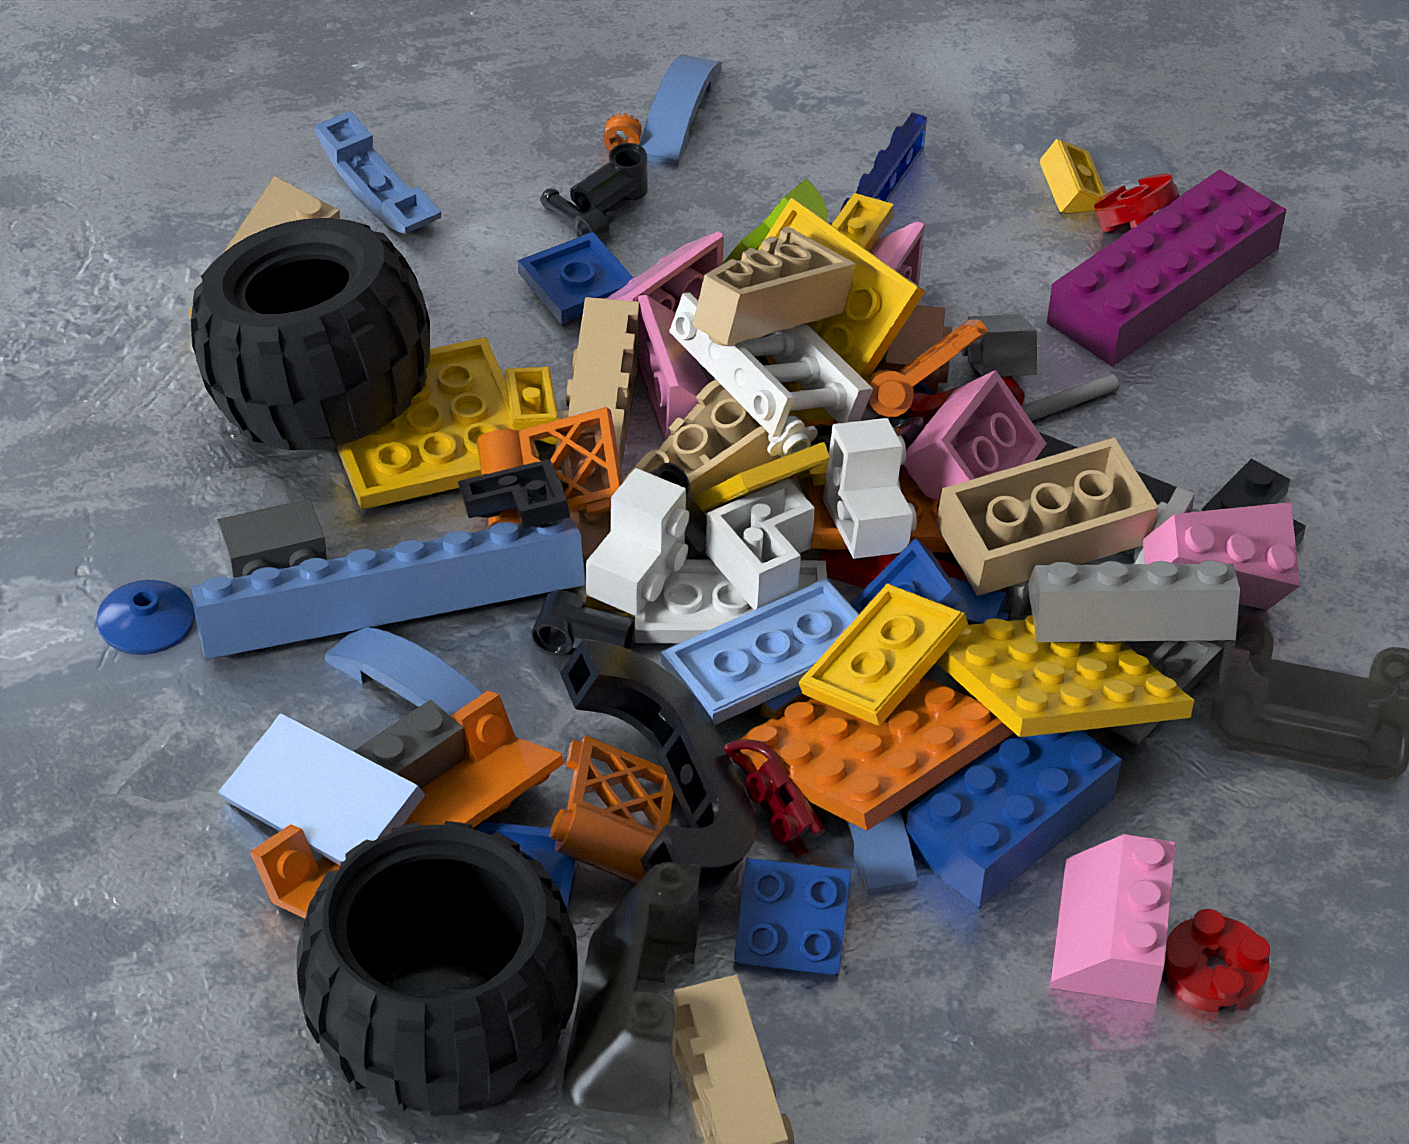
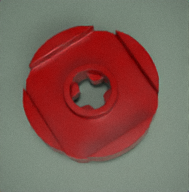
M1167 173L1151 175L1139 179L1140 186L1126 190L1124 185L1100 198L1094 204V210L1101 230L1108 232L1129 222L1131 228H1134L1152 216L1153 212L1161 210L1180 197L1172 176Z
M1213 909L1199 910L1194 915V918L1185 920L1176 926L1167 938L1164 969L1168 975L1167 984L1180 1000L1199 1010L1219 1012L1220 1006L1229 1007L1236 1004V1010L1246 1008L1260 997L1265 988L1270 970V945L1265 938L1257 935L1250 927L1237 920L1225 917ZM1208 957L1222 959L1229 967L1226 968L1218 965L1215 969L1209 968L1207 966Z

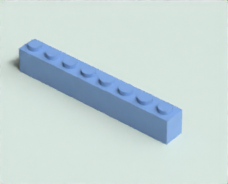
M570 516L544 528L528 527L523 529L521 523L502 522L491 526L488 530L472 533L454 531L444 535L441 539L425 542L407 540L398 543L394 548L378 551L360 549L349 553L346 557L331 560L312 558L303 561L299 566L289 568H260L247 576L231 579L221 576L205 580L202 584L190 587L199 640L205 659L363 629L365 627H374L586 585L581 534Z

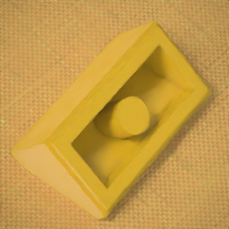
M1056 139L1041 157L1040 165L1059 211L1062 213L1095 211L1094 204L1107 193L1089 151Z
M550 367L505 369V382L514 429L522 430L559 420ZM553 436L539 439L552 445L557 443V438Z

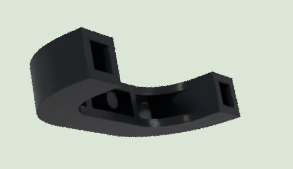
M582 639L560 673L576 710L603 713L619 718L637 729L651 743L690 828L665 825L640 859L657 900L671 902H694L706 899L717 893L725 885L750 851L756 836V820L752 805L729 755L724 751V744L711 717L696 696L667 670L648 658L624 647L601 641Z

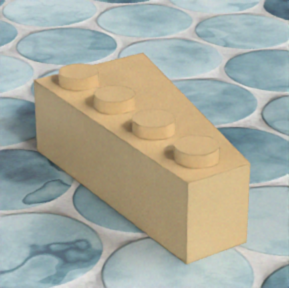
M787 226L780 230L779 238L770 236L763 240L760 250L749 248L743 252L741 261L731 259L705 274L692 326L709 335V339L715 344L734 346L742 341L762 338L770 333L790 330L795 326L809 322H818L823 318L841 314L844 310L856 263Z
M585 297L578 348H574L572 375L574 377L573 379H568L566 406H569V410L562 411L561 419L608 407L612 412L620 469H622L638 374L639 302ZM558 442L556 443L555 452L558 449ZM561 464L557 468L558 470H562ZM562 481V489H565L564 482Z

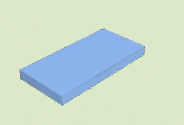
M824 578L662 651L661 664L696 696L711 717L714 725L798 687V682L855 620L859 613L830 581Z
M281 713L218 792L228 803L278 831H281L290 824L302 828L310 849L338 865L345 860V853L364 840L374 841L390 834L391 828L402 826L425 796L418 785Z

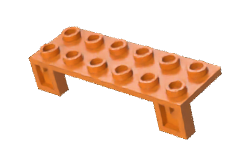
M487 690L451 715L454 720L464 727L465 759L421 789L425 796L403 825L418 822L419 826L443 825L445 821L472 824L473 829L492 814L507 809L511 805L512 800L529 788L545 782L553 771L565 763L562 754L516 737L500 694ZM292 824L250 851L271 903L304 919L309 903L327 872L339 870L340 865L324 856L315 861L302 828Z

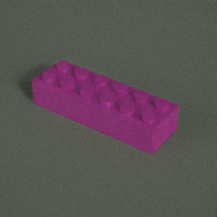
M1219 169L1052 283L1047 324L1113 367L1279 249L1287 209Z

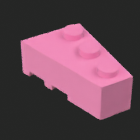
M1291 502L1174 514L1143 539L1145 564H1151L1156 561H1167L1173 564H1200L1204 561H1218L1223 564L1233 563L1240 587L1239 604L1268 610L1300 587Z

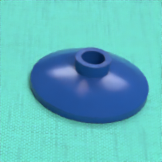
M160 580L135 581L115 589L102 601L97 612V627L103 640L114 649L136 655L154 654L175 646L188 635L194 623V607L190 597L176 585Z

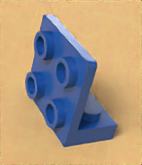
M746 858L734 954L735 962L741 965L833 976L838 975L851 870Z

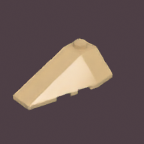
M715 379L707 384L696 396L698 404L684 420L678 417L669 427L671 434L657 450L648 451L622 482L626 480L635 468L649 473L663 463L671 462L678 465L687 475L690 483L689 496L693 498L739 473L779 459L781 456H771L768 453L767 449L770 444L768 441L769 433Z

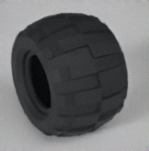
M309 218L285 222L266 228L244 238L220 255L201 275L202 282L194 289L191 313L192 347L205 388L228 421L238 427L240 434L252 442L269 444L270 448L284 450H318L340 446L372 434L396 419L412 405V398L422 391L427 378L426 370L430 362V319L423 293L405 257L384 233L372 231L369 225L344 219Z
M445 821L443 825L419 826L418 822L391 828L390 834L374 841L364 840L345 853V860L340 863L339 870L327 872L309 903L304 928H302L297 946V982L300 1004L306 1025L316 1043H320L321 1050L327 1061L338 1074L355 1090L367 1088L380 1105L404 1112L408 1107L430 1110L431 1116L459 1114V1108L479 1103L486 1108L509 1097L510 1091L515 1089L516 1082L520 1079L531 1080L553 1054L561 1035V1029L566 1028L574 1007L578 987L576 932L559 889L538 860H528L526 853L520 850V844L498 832L490 835L472 829V824ZM432 959H452L469 963L485 972L491 978L488 982L469 991L449 996L425 997L410 995L387 987L389 982L404 969L419 962Z

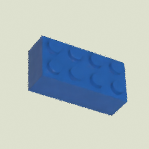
M1082 730L1018 737L1013 733L964 766L908 810L906 832L912 856L975 906L981 908L1115 798L1122 759Z

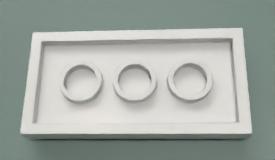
M685 560L683 566L678 571L673 570L666 578L658 598L653 602L648 601L640 613L635 616V643H682L753 611V608L712 560ZM800 560L798 590L827 578L826 561Z

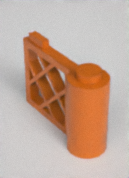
M967 320L899 371L874 370L865 380L873 388L866 409L885 417H897L905 413L911 406L914 398L913 386L988 332L986 326L981 320Z
M608 407L518 431L512 429L490 431L478 438L477 446L482 475L541 461L536 457L534 441L551 436L560 440L562 443L550 460L558 479L569 485L564 492L569 513L587 509V513L591 516L610 511L611 497L623 483L612 412ZM600 423L602 437L591 453L575 443L585 427ZM569 432L566 437L562 435V433ZM571 448L587 457L573 480L556 471ZM604 452H605L606 462L603 461L602 459H600L601 456L604 454ZM598 464L608 471L610 488L591 493L583 488L582 485L595 465ZM577 492H580V493L583 494V495L574 497V496L577 494ZM516 508L503 510L499 515L488 518L489 529L491 526L502 522L520 524L521 521Z
M587 735L583 737L581 742L573 739L569 746L566 767L574 770L567 810L560 809L550 830V838L556 840L555 851L651 890L652 887L640 859L663 827L669 825L674 790L664 768ZM591 757L607 763L613 773L602 776L590 760ZM637 778H643L660 785L659 792L648 795ZM622 783L634 800L622 803L611 786ZM596 791L607 808L601 809L584 802V794ZM642 810L654 826L653 830L638 824L631 813Z

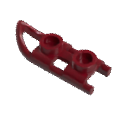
M744 739L726 744L724 751L739 765L747 776L746 791L749 798L755 803H760L763 810L768 811L772 816L770 828L774 839L780 844H785L788 851L794 852L798 860L807 857L810 852L801 839L804 832L811 828L815 836L824 834L826 830L802 791L789 777L790 772L781 757L769 745L757 740ZM740 750L756 751L764 755L768 760L757 770L754 764ZM784 787L793 799L787 806L779 795V791Z

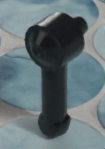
M553 188L546 189L540 196L541 204L545 209L553 210L573 224L577 237L594 232L602 240L609 235L610 225L616 220L615 214L611 210L602 212L597 208H591L584 212L559 195V191Z

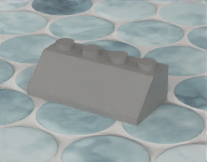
M1109 561L1100 565H1073L1068 562H1055L1051 565H1035L1028 581V592L1037 642L1236 640L1240 587L1233 563L1223 564L1218 561H1204L1200 564H1173L1167 561H1156L1151 564H1122Z

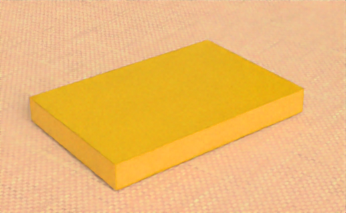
M822 442L739 473L692 499L706 513L785 479L797 477L827 462L830 456L825 443Z
M887 583L801 678L798 683L802 694L880 726L968 626L965 613Z

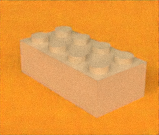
M1113 437L942 488L936 525L975 594L980 596L1028 581L1035 565H1051L1055 562H1068L1073 565H1080L1143 545V539L1153 531L1159 507L1120 444Z

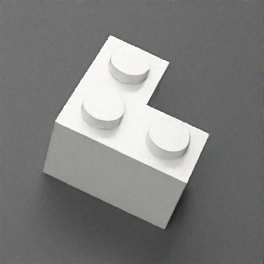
M887 418L833 424L823 501L853 559L901 553L909 545L910 534L915 531L917 525L915 508L912 503H907L898 479L900 465H903L906 461V446L903 438L896 435Z
M638 468L631 472L611 497V532L586 561V595L634 616L640 613L648 601L653 602L658 598L666 578L673 570L678 571L683 566L688 554V545L685 544V528L689 520V511L686 510V488Z
M789 478L707 513L706 554L753 610L798 591L801 557L799 553L811 548L815 507Z

